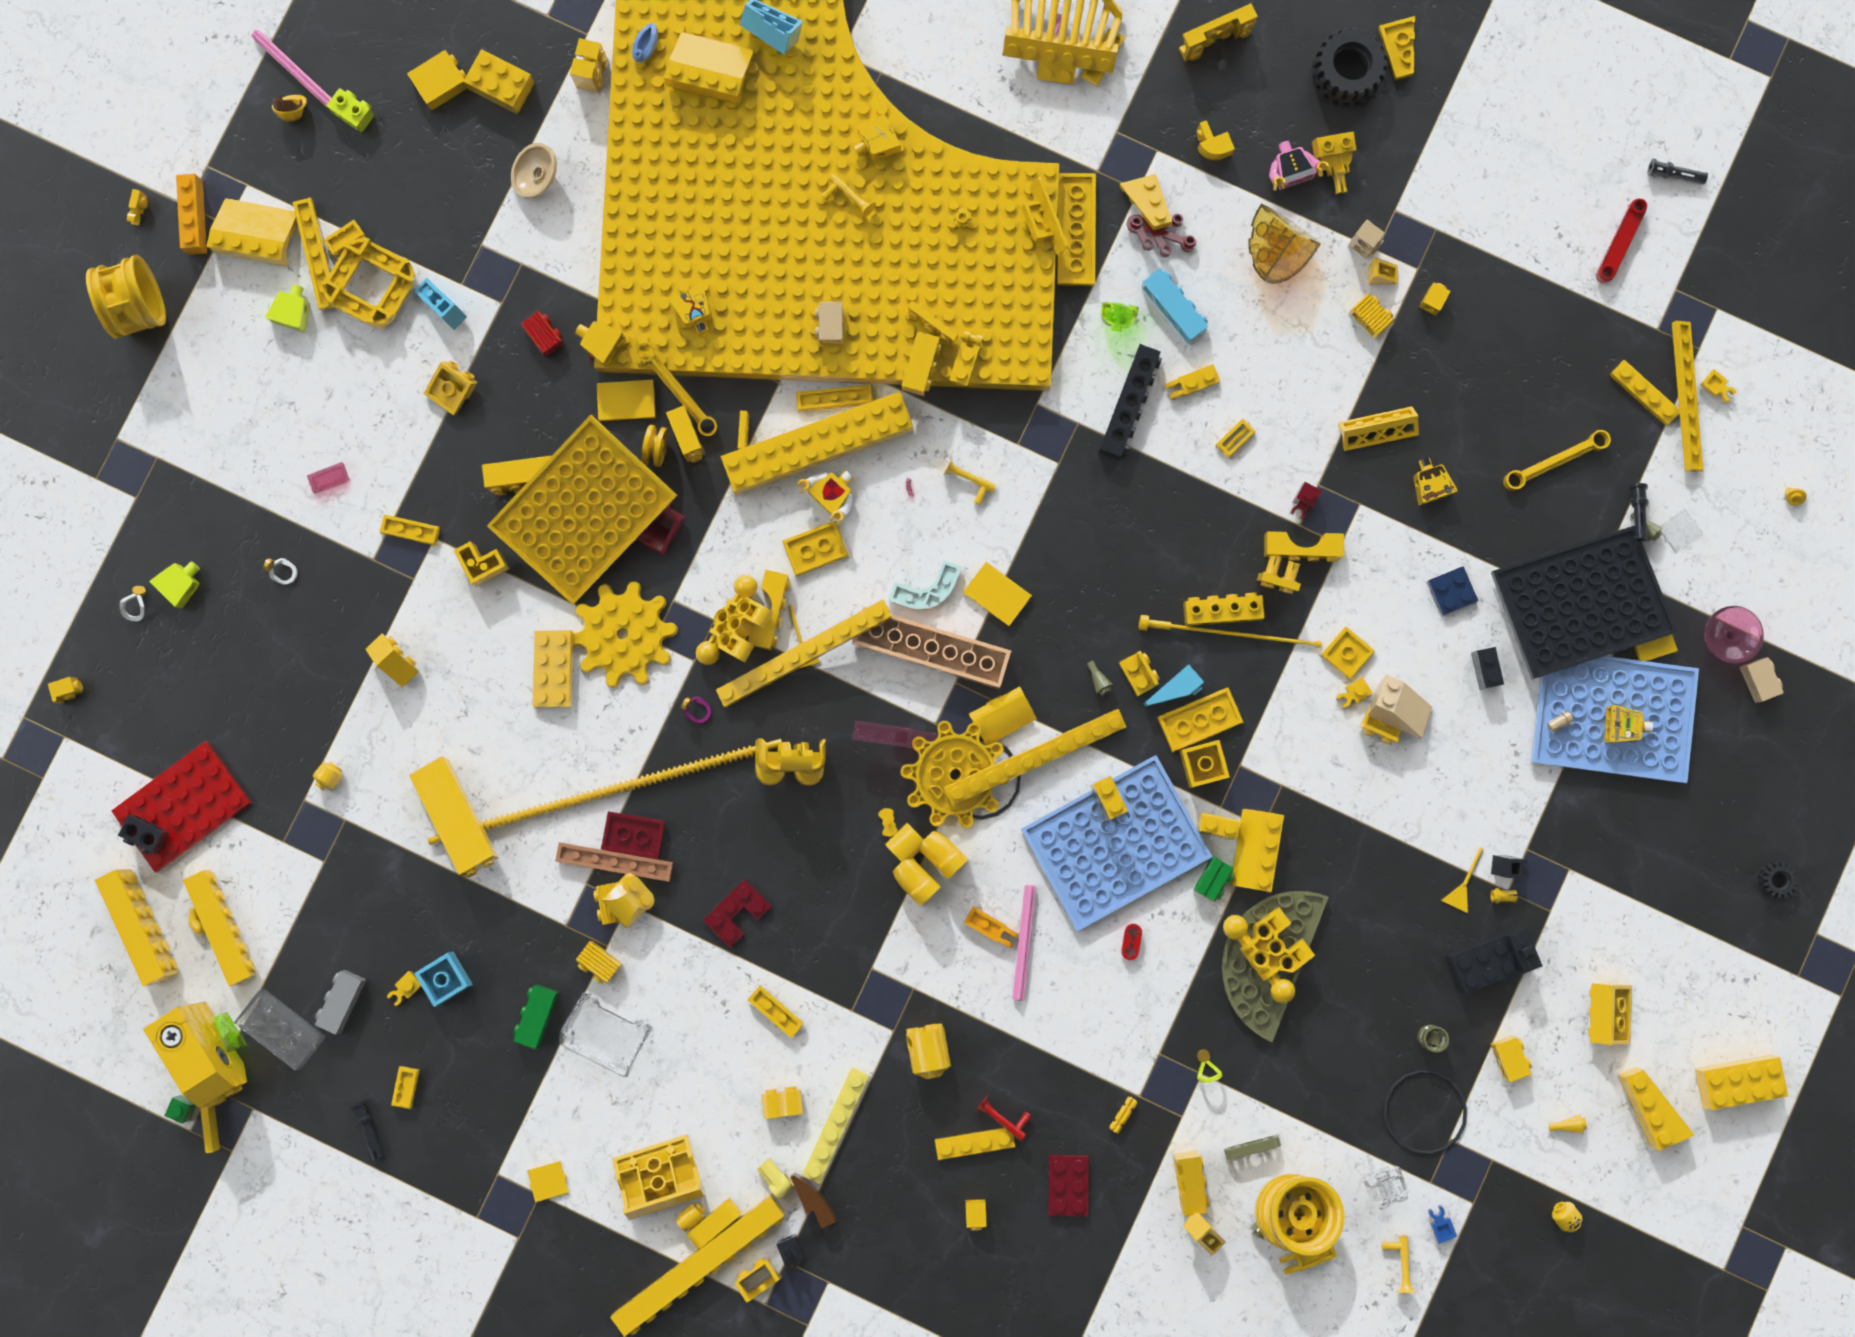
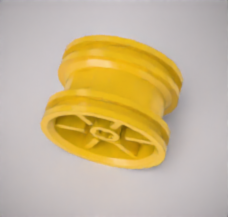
M1296 1174L1279 1175L1264 1185L1256 1200L1255 1217L1258 1228L1268 1242L1280 1249L1292 1251L1300 1255H1318L1329 1250L1341 1236L1345 1220L1342 1201L1333 1187L1318 1178ZM1288 1192H1290V1200L1286 1198ZM1307 1192H1309L1311 1198L1308 1200L1305 1197V1194ZM1279 1210L1283 1211V1217H1278ZM1317 1210H1319V1212H1320V1216H1319L1318 1218H1317ZM1288 1228H1290L1291 1235L1286 1233ZM1311 1229L1310 1235H1306V1230Z

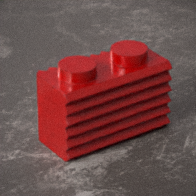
M537 311L520 325L542 354L547 357L563 345V342L560 340L563 336L557 328L554 330L549 324L552 322L546 314L541 315Z

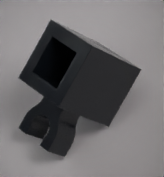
M1493 855L1491 874L1505 878H1522V875H1526L1527 872L1523 870V864H1527L1528 860L1509 855Z
M796 1233L777 1242L776 1245L785 1267L789 1265L795 1267L802 1263L801 1260L804 1259L805 1255Z

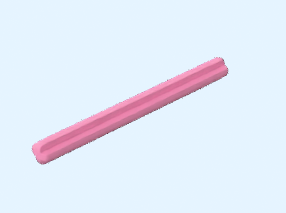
M255 30L251 34V37L324 106L329 103L332 98L259 30Z
M1034 885L1024 886L1012 997L1016 1001H1023L1025 995L1036 886Z

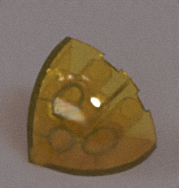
M1262 203L1258 207L1251 223V227H1253L1251 238H1248L1249 254H1251L1253 260L1252 265L1263 281L1270 284L1285 282L1298 274L1307 265L1321 243L1303 228L1274 209Z

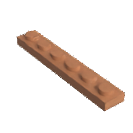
M561 842L558 843L555 859L556 862L623 874L631 873L634 876L668 882L671 879L674 863Z

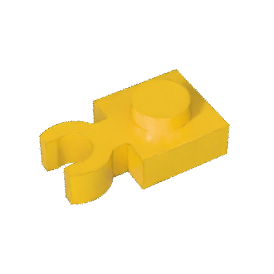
M132 190L129 202L130 212L127 215V221L137 226L140 224V214H143L148 204L147 196L140 190Z
M1715 369L1711 370L1699 384L1713 397L1719 394L1721 400L1725 403L1731 400L1727 397V392L1731 395L1737 393L1733 387L1726 386L1728 380Z
M1360 677L1345 687L1348 693H1341L1337 695L1336 699L1344 697L1346 703L1341 707L1345 708L1351 704L1352 699L1356 704L1373 692L1363 677Z
M408 971L395 984L398 990L390 992L387 998L389 999L396 995L398 1000L394 1005H400L403 1002L404 996L409 999L422 986L417 977L411 971Z

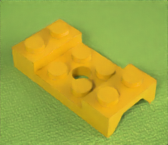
M1248 4L1184 33L1185 45L1179 47L1184 61L1198 59L1203 52L1204 46H1210L1219 38L1225 39L1233 34L1235 39L1249 36L1258 17L1252 4Z

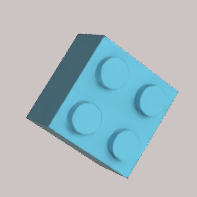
M454 952L446 953L414 973L434 1007L443 1004L473 985Z

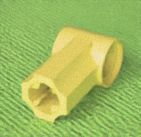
M771 1158L767 1159L757 1168V1171L769 1184L771 1192L779 1200L794 1188L792 1180L780 1171Z

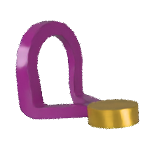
M697 696L692 699L687 697L681 705V708L685 710L684 716L698 724L707 722L712 715L710 705ZM694 702L704 705L707 708L706 717L696 719L688 712L689 706Z

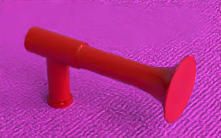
M987 1095L975 1112H986L1012 1135L1022 1141L1026 1135L1022 1129L1028 1120L1031 1119V1115L1024 1112L1018 1123L1014 1125L990 1106Z

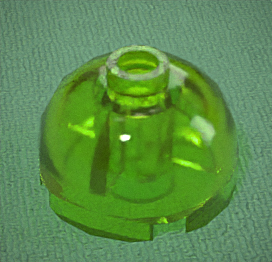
M1101 302L1100 316L1103 323L1111 327V331L1122 332V329L1129 328L1135 323L1139 307L1129 305L1128 307V305L1123 303Z

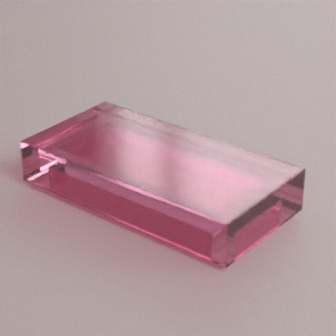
M343 462L307 475L314 494L350 481Z

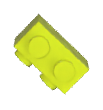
M339 88L326 105L331 113L361 133L375 116L370 110L372 107L363 100L361 102L356 100V96L349 90L345 92Z

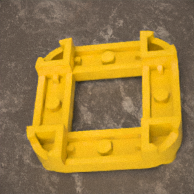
M363 237L350 242L347 241L344 245V251L327 279L324 278L322 282L324 296L331 306L371 327L385 328L395 319L415 284L416 274L410 261L405 257L401 258L371 242L369 238ZM362 260L394 276L378 306H374L345 291Z

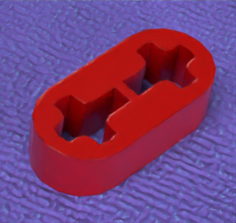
M1135 923L1128 924L1123 934L1121 954L1127 960H1134L1139 955L1142 929ZM1135 927L1138 935H1134V939L1131 941V934L1128 933V930ZM1130 943H1133L1132 949L1135 950V954H1131V957H1128L1125 949H1129Z

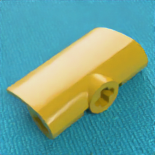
M1020 686L1003 696L1000 695L990 700L986 705L969 713L973 723L980 725V735L986 746L1037 719Z

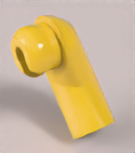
M189 909V927L197 935L206 934L196 910Z

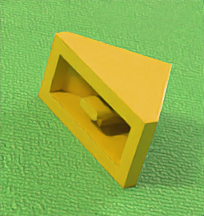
M1373 258L1368 265V284H1398V265L1379 258Z

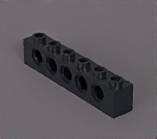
M1139 344L1099 453L1120 460L1122 455L1126 456L1129 445H1126L1128 438L1132 439L1136 430L1133 424L1135 420L1139 421L1142 410L1139 409L1141 403L1145 404L1149 393L1146 390L1148 385H1153L1156 376L1152 374L1154 369H1159L1162 358L1159 357L1161 351ZM1146 364L1150 370L1144 372L1140 369V365ZM1136 381L1141 382L1143 388L1136 389L1133 383ZM1128 399H1134L1136 401V406L1131 407L1127 404L1126 401ZM1120 417H1128L1130 423L1123 424L1120 421ZM1121 434L1123 440L1120 442L1115 441L1113 435Z

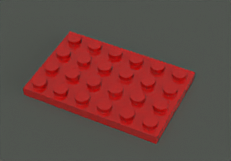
M205 741L112 809L111 812L121 826H123L128 815H137L170 832L159 853H151L149 855L140 851L153 871L157 873L252 802L210 744ZM135 826L132 829L133 836L137 834V828ZM153 835L149 837V843L151 845L154 843Z

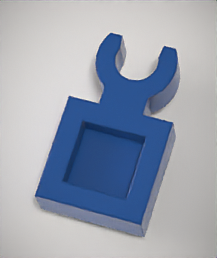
M1438 1205L1439 1213L1437 1215H1434L1432 1209H1428V1214L1435 1220L1430 1225L1437 1243L1441 1244L1456 1238L1457 1234L1449 1217L1444 1218V1208Z

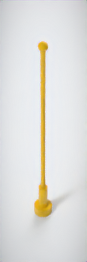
M1140 615L1139 630L1147 631L1148 627L1167 630L1175 628L1314 645L1316 648L1322 646V642L1319 640L1313 642L1173 625L1171 622L1149 620L1147 615Z

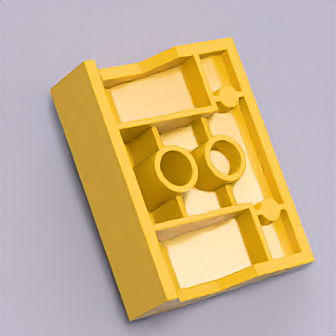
M681 32L667 65L664 76L667 87L740 105L742 87L745 76L749 73L754 50Z
M225 198L210 228L206 247L216 254L287 267V248L290 238L295 235L297 226L295 211Z
M687 1134L612 1158L616 1179L622 1193L623 1212L629 1220L705 1196Z

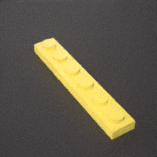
M853 1067L851 1068L802 1174L803 1177L820 1184L868 1080V1074Z

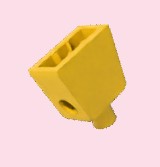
M592 322L589 328L580 324L575 332L576 335L583 338L580 343L582 348L605 367L609 365L625 338L622 331L598 322Z

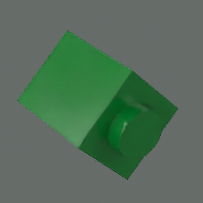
M182 1095L172 1097L164 1116L182 1124L191 1120L197 1106Z

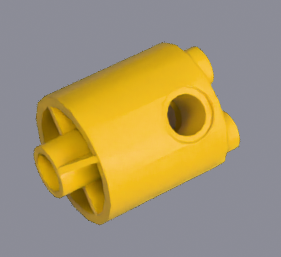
M942 1023L906 1029L912 1073L925 1079L940 1077L951 1066L945 1030Z

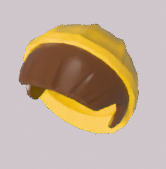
M290 95L283 98L278 96L277 99L273 98L272 110L280 119L286 122H294L301 118L307 100L301 95Z

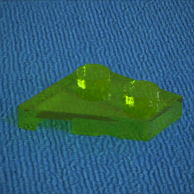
M228 1012L220 1013L214 1017L215 1025L219 1030L227 1052L241 1049L247 1045Z

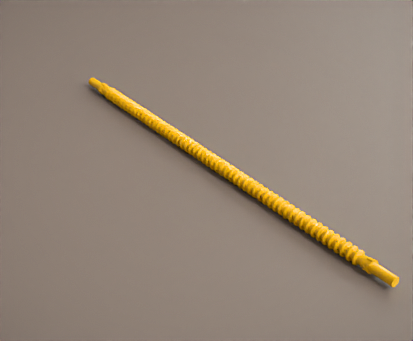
M778 739L768 742V750L778 748V743L782 742V740ZM749 745V748L743 747V750L738 748L736 752L732 750V753L728 751L727 754L722 753L721 756L717 754L715 758L711 756V759L706 757L704 761L700 759V762L695 760L694 764L689 762V765L684 764L683 767L681 765L678 768L674 766L672 770L668 768V771L663 769L661 773L657 771V774L652 773L651 776L646 774V777L641 776L640 779L636 777L635 780L630 779L629 782L625 780V783L619 782L618 785L614 783V786L609 785L608 788L603 786V789L598 788L597 791L593 789L592 792L587 791L586 794L582 792V795L576 794V797L571 795V798L566 797L565 800L560 798V801L555 800L554 803L550 801L549 804L544 803L543 806L539 804L538 807L533 806V809L528 807V810L522 809V812L517 810V813L512 812L511 815L507 813L506 816L501 815L500 818L496 816L495 819L490 818V821L485 819L484 822H480L484 830L486 829L487 831L490 828L495 829L496 826L498 828L501 825L506 826V823L511 825V822L517 823V820L522 822V819L527 820L528 817L532 819L533 816L538 817L539 814L543 816L544 813L549 814V811L554 813L555 810L560 811V808L565 810V807L570 808L571 805L575 807L576 804L581 805L582 802L586 804L588 800L592 802V799L597 801L599 797L603 799V796L608 798L609 794L611 796H614V793L618 795L620 791L622 793L625 790L629 792L631 788L635 790V787L640 789L642 785L646 787V784L651 785L652 782L657 784V781L662 782L663 779L667 781V778L673 779L674 776L678 778V775L684 776L685 773L689 775V772L694 773L695 770L699 772L700 769L705 770L706 767L710 769V766L716 767L717 764L721 766V763L727 764V761L732 763V760L737 761L738 758L742 760L743 757L748 758L749 755L753 757L755 746L751 747ZM439 835L428 838L429 845L442 842Z

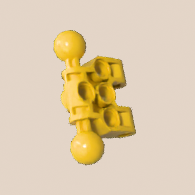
M745 574L739 576L734 582L735 596L732 600L727 599L726 606H723L722 609L715 613L714 627L709 631L712 633L709 641L702 642L696 649V658L701 664L711 665L719 659V648L743 662H746L754 645L747 642L746 637L751 633L754 625L764 629L774 613L763 605L749 599L757 592L758 588L757 581L752 576Z
M1280 907L1253 925L1252 939L1247 934L1248 924L1246 920L1239 915L1229 916L1223 924L1226 936L1240 942L1242 945L1240 950L1250 965L1253 966L1263 981L1268 980L1272 985V998L1281 1004L1290 1002L1295 996V987L1289 980L1281 979L1277 972L1293 973L1314 957L1315 954L1304 939L1299 940L1288 949L1285 948L1284 942L1278 939V934L1291 924ZM1261 926H1264L1267 930L1265 937L1259 935L1258 930ZM1273 942H1276L1279 946V950L1276 953H1273L1270 949ZM1257 954L1263 956V963L1260 965L1255 962ZM1285 958H1288L1291 962L1288 969H1285L1282 965Z

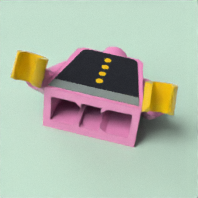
M1285 141L1278 145L1281 154H1278L1271 164L1269 177L1274 184L1273 190H1277V186H1279V190L1313 179L1317 173L1316 171H1318L1319 176H1323V170L1329 172V164L1319 161L1309 152L1304 151L1302 147L1292 150L1290 142Z

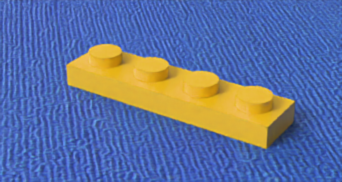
M1625 360L1610 373V376L1665 426L1680 413L1678 407Z
M1005 1127L935 1139L938 1160L1015 1147L1014 1136Z

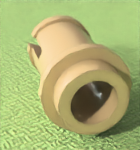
M1568 711L1562 712L1560 716L1547 722V726L1552 733H1555L1566 725H1572L1574 719Z

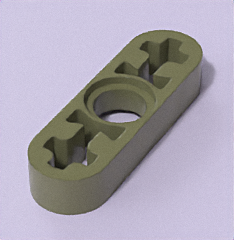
M1272 1135L1227 1147L1224 1149L1226 1160H1232L1280 1147L1281 1142L1279 1135Z

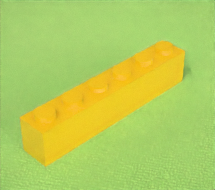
M203 870L184 879L183 883L228 986H234L256 976V966L248 957V948L241 941L239 936L241 935L240 929L237 925H234L232 911L224 902L225 895L216 884L218 882L216 875L211 870Z

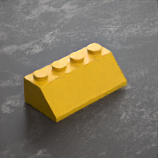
M1242 809L1241 824L1233 861L1234 870L1232 872L1234 877L1230 885L1272 892L1284 815Z

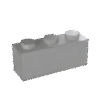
M347 970L336 973L332 981L334 985L331 991L329 990L324 997L325 1004L316 1014L315 1019L317 1021L315 1025L335 1035L342 1033L366 979Z

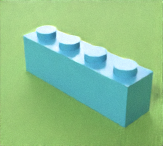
M1160 268L1144 280L1141 287L1184 340L1190 344L1207 330L1208 321L1202 314H1198L1194 303L1184 297L1183 290L1178 285H1174L1170 274Z

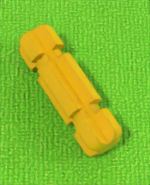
M1127 1098L1125 1106L1123 1105L1116 1115L1115 1122L1111 1123L1110 1129L1118 1134L1122 1129V1124L1124 1125L1129 1118L1132 1108L1134 1109L1137 1105V1101L1134 1098Z

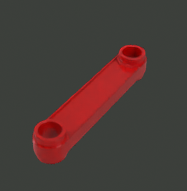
M1638 198L1629 204L1597 270L1596 279L1600 283H1608L1615 277L1647 211L1648 205L1644 199ZM1634 205L1639 206L1641 211L1636 210ZM1603 270L1608 272L1609 277L1604 276Z

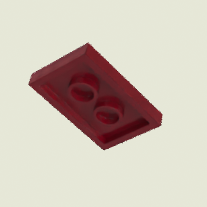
M608 811L601 849L659 859L666 821Z
M1049 1155V1216H1088V1155Z

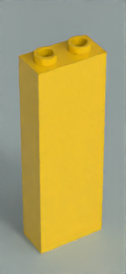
M441 756L411 773L409 777L458 874L469 878L478 873L477 870L482 867L487 868L493 865L494 861L499 857L449 759Z

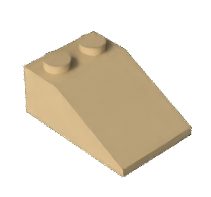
M1386 674L1377 686L1368 716L1421 739L1432 706L1405 682Z

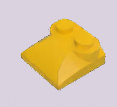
M626 873L601 901L622 925L628 928L646 910L653 906L654 896L638 877L631 873Z

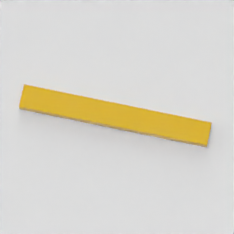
M1674 321L1672 322L1684 468L1685 472H1702L1704 468L1691 322Z

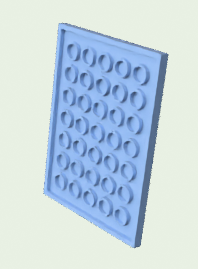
M1604 656L1540 677L1531 763L1687 783L1699 669ZM1616 705L1643 712V721L1653 723L1652 733H1642L1641 740L1604 743L1606 706ZM1568 711L1574 719L1572 725H1566L1552 733L1547 726V722L1557 718L1562 712Z
M1156 755L1113 778L1128 809L1127 812L1111 820H1106L1091 790L1021 829L1076 931L1085 928L1213 857Z

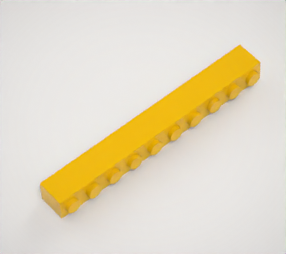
M770 1194L717 1234L702 1248L697 1249L615 1311L610 1318L624 1337L629 1333L632 1336L641 1329L639 1325L643 1322H651L657 1316L655 1313L660 1309L665 1311L673 1304L671 1301L676 1297L678 1299L684 1297L688 1293L687 1289L692 1285L694 1287L700 1285L704 1281L703 1277L708 1273L713 1275L720 1269L719 1265L724 1261L726 1263L730 1262L736 1257L735 1253L740 1249L744 1251L752 1245L750 1241L756 1237L758 1239L762 1238L768 1233L766 1229L770 1226H778L784 1220L782 1217L785 1215V1211L774 1196Z

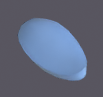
M654 23L645 26L638 33L634 41L632 57L636 62L646 61L656 48L658 28Z

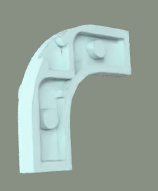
M944 560L933 585L927 589L916 590L894 583L888 601L914 610L933 608L945 601L951 594L962 567Z

